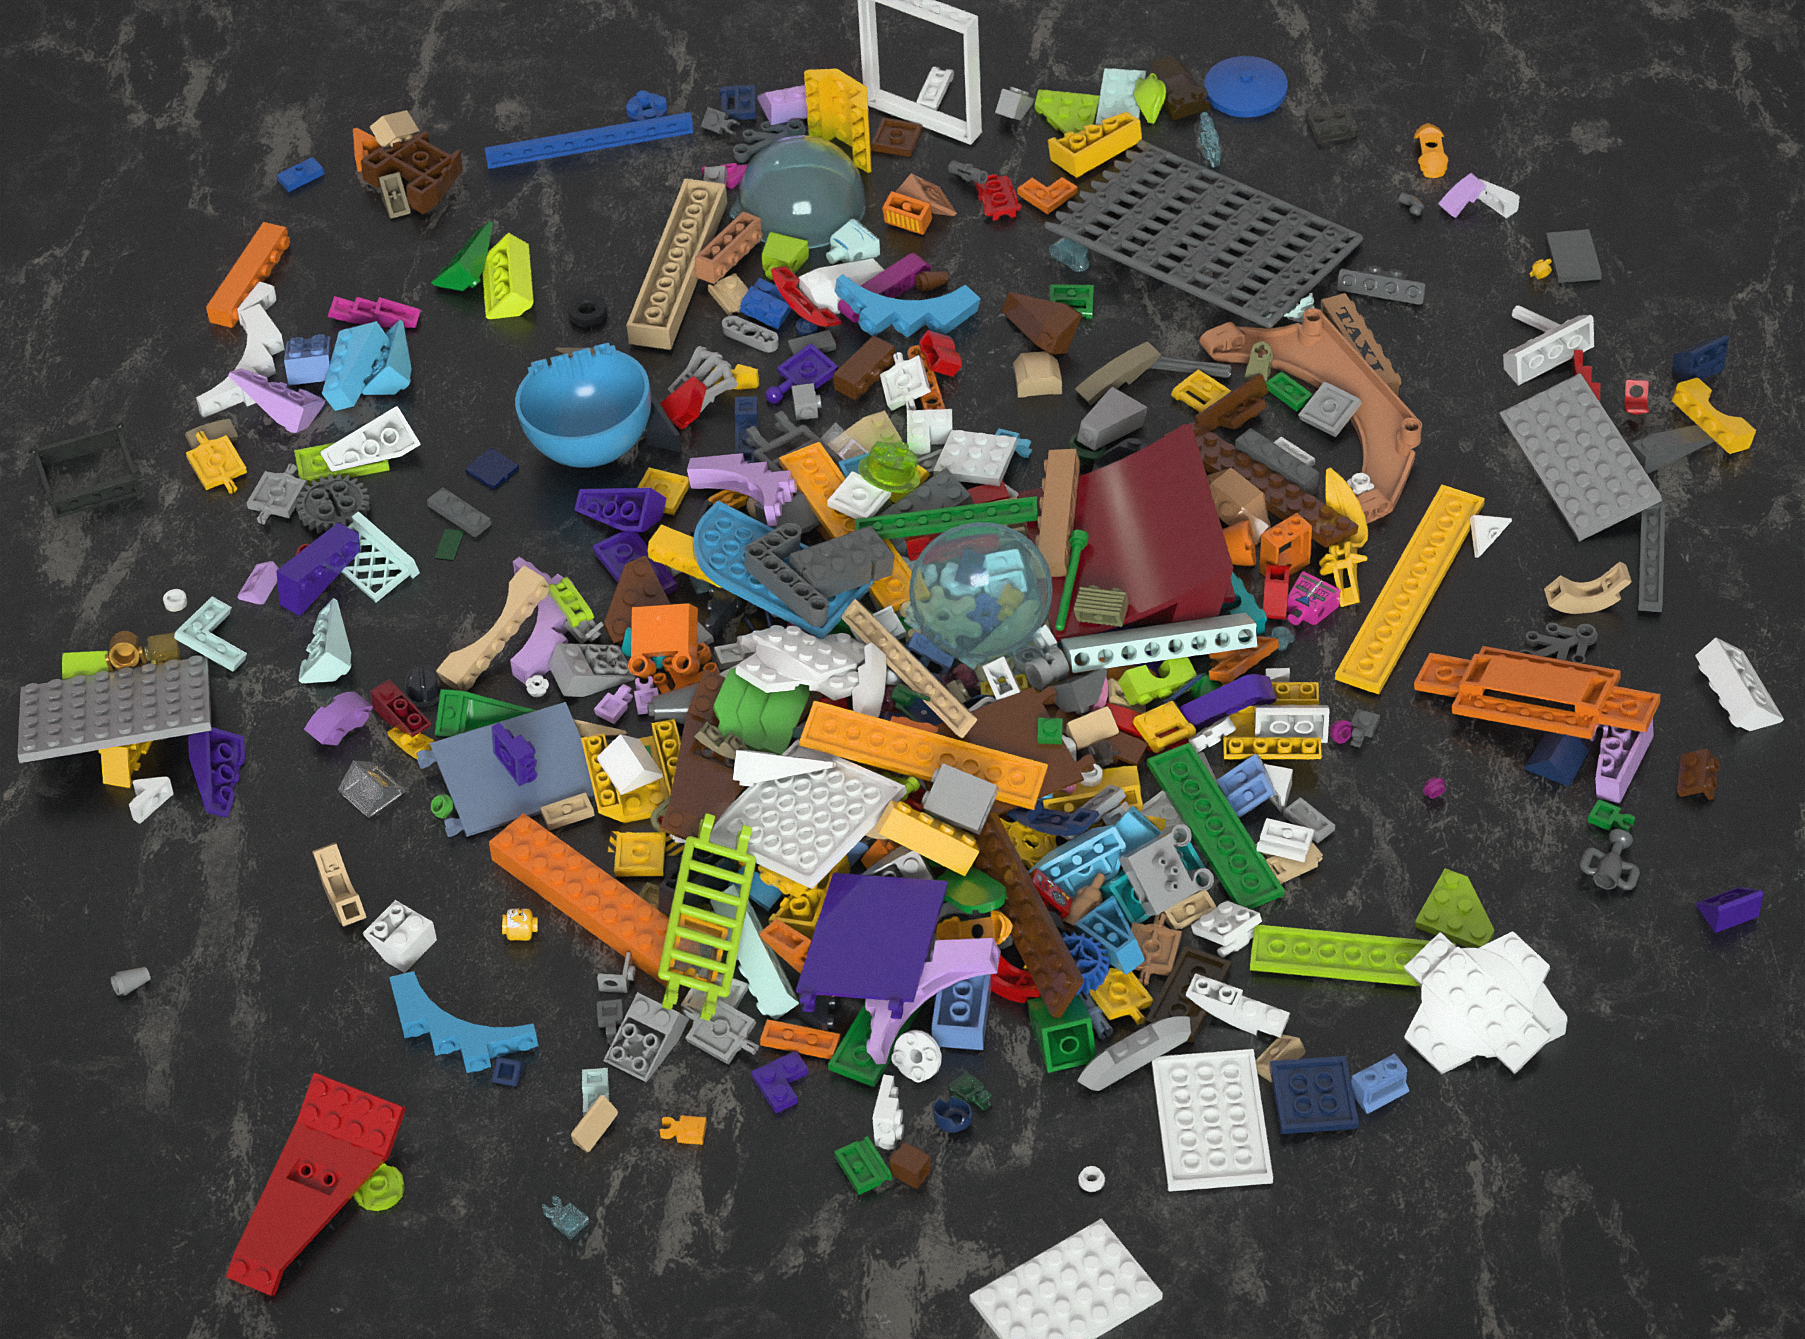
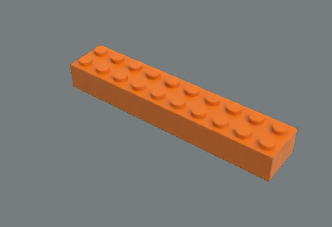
M524 813L489 841L491 857L495 863L625 958L627 952H631L633 964L667 987L668 981L658 977V970L669 917L658 911V909ZM680 938L678 950L700 956L699 942ZM676 959L674 963L675 967L684 970L692 965Z

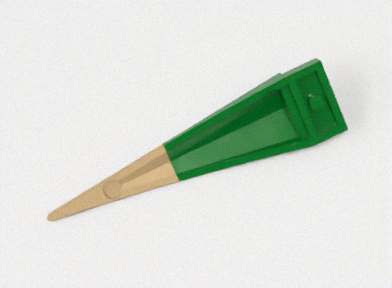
M441 689L435 736L437 738H449L537 710L465 691ZM573 719L580 737L602 733L605 736L628 735L624 730Z

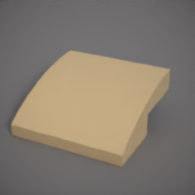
M1207 890L1197 891L1161 913L1166 915L1165 921L1173 930H1180L1198 921L1203 915L1210 913L1217 907Z

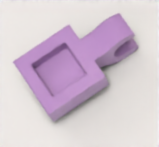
M623 684L615 695L607 693L594 708L595 715L615 724L628 709L627 704L633 698V695L629 694L631 687Z

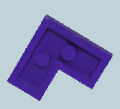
M796 1050L751 1071L752 1079L775 1114L798 1103V1097L789 1083L808 1075V1067Z

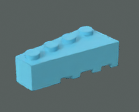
M377 321L344 329L338 333L322 391L323 396L335 411L355 406L365 387L363 381L371 375L373 362L379 360L382 354L380 351L382 345H387L389 341L388 336Z

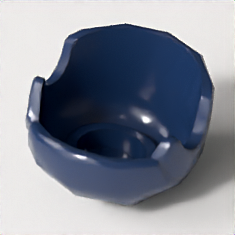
M954 1096L946 1102L938 1098L932 1105L934 1121L944 1132L955 1133L962 1131L973 1120L972 1107L966 1101L958 1100Z

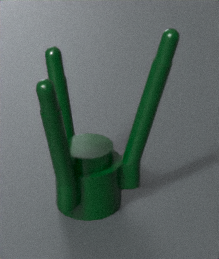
M901 683L898 684L891 695V699L896 702L895 708L902 711L911 721L921 723L905 707H911L916 698L930 701V697L915 692Z

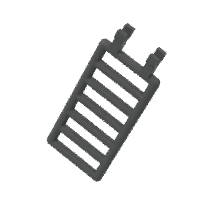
M783 411L775 414L778 422L774 424V427L785 434L769 443L754 426L746 429V433L750 436L746 439V443L756 448L753 451V456L759 462H767L768 470H772V472L782 471L779 468L781 466L779 464V457L771 461L765 454L801 435H804L809 441L784 455L820 442L837 467L838 462L844 460L806 425L799 427L793 425ZM887 500L873 517L878 516L891 507L892 503Z

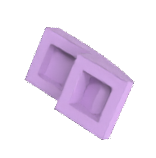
M1470 173L1459 181L1438 204L1456 218L1469 201L1474 203L1486 185Z

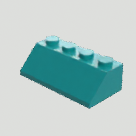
M1179 834L1174 835V839L1177 842L1179 840ZM1190 842L1185 846L1175 847L1187 872L1192 869L1205 868ZM1124 869L1118 872L1117 876L1104 882L1100 887L1099 891L1105 901L1112 895L1114 896L1130 927H1132L1133 923L1140 924L1150 917L1146 915ZM1199 874L1196 876L1197 884L1201 882Z

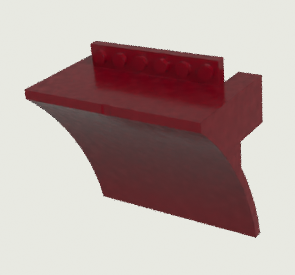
M1183 424L1142 450L1108 466L1079 476L1073 530L1087 532L1089 539L1087 546L1081 550L1065 628L1062 631L1056 630L1055 625L1066 576L1040 577L1038 568H1035L1050 630L1057 642H1061V639L1092 635L1119 627L1077 621L1074 612L1077 595L1079 594L1080 587H1089L1090 585L1106 590L1119 588L1127 593L1129 606L1123 626L1162 625L1218 617L1222 603H1233L1236 597L1230 579L1234 568L1212 498L1192 424ZM1042 488L1018 492L1017 499L1037 496L1039 516H1042L1040 509V497H1044ZM1038 520L1023 522L1033 563L1034 554L1038 553L1036 548V535H1040Z

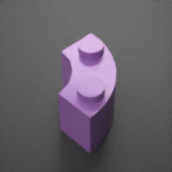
M356 692L339 694L333 697V703L326 708L321 706L315 712L304 730L321 744L338 745L349 731L364 725L369 718V713L373 706Z

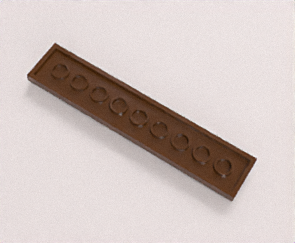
M1190 423L1192 424L1204 469L1210 474L1233 468L1265 493L1268 511L1282 520L1298 513L1312 525L1311 538L1326 548L1357 534L1359 525L1348 517L1343 516L1332 507L1327 506L1316 499V497L1300 489L1299 486L1292 484L1281 475L1267 468L1264 464L1253 460L1248 454L1236 450L1232 444L1224 441L1204 427L1202 428L1199 423Z
M989 812L980 835L974 834L980 852L973 863L976 869L1005 886L1008 897L999 909L1013 925L1010 935L1051 1016L1061 1018L1084 983V979L998 814Z

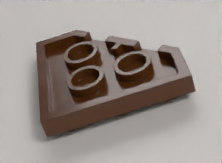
M646 555L626 563L623 568L603 626L612 645L623 642L627 627L632 628V607L671 605Z

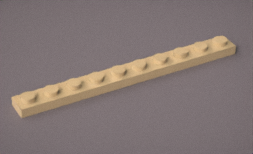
M854 599L841 618L867 645L872 642L886 655V664L913 691L929 696L930 701H923L958 736L963 738L978 719L859 601Z

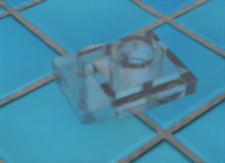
M836 422L820 438L843 460L869 453Z

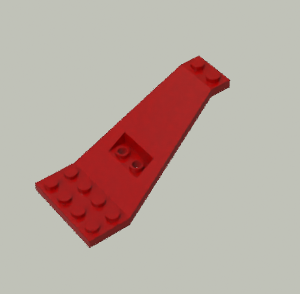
M314 1073L297 1122L239 1241L226 1277L268 1295H275L282 1274L287 1266L390 1156L407 1107L322 1074ZM307 1166H309L311 1170L309 1175H307L305 1172ZM329 1175H331L333 1178L331 1184L328 1183Z

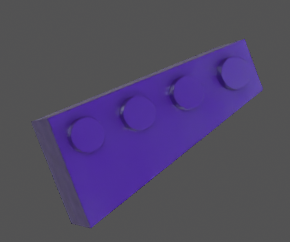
M338 522L276 571L279 604L301 616L360 552L359 533Z

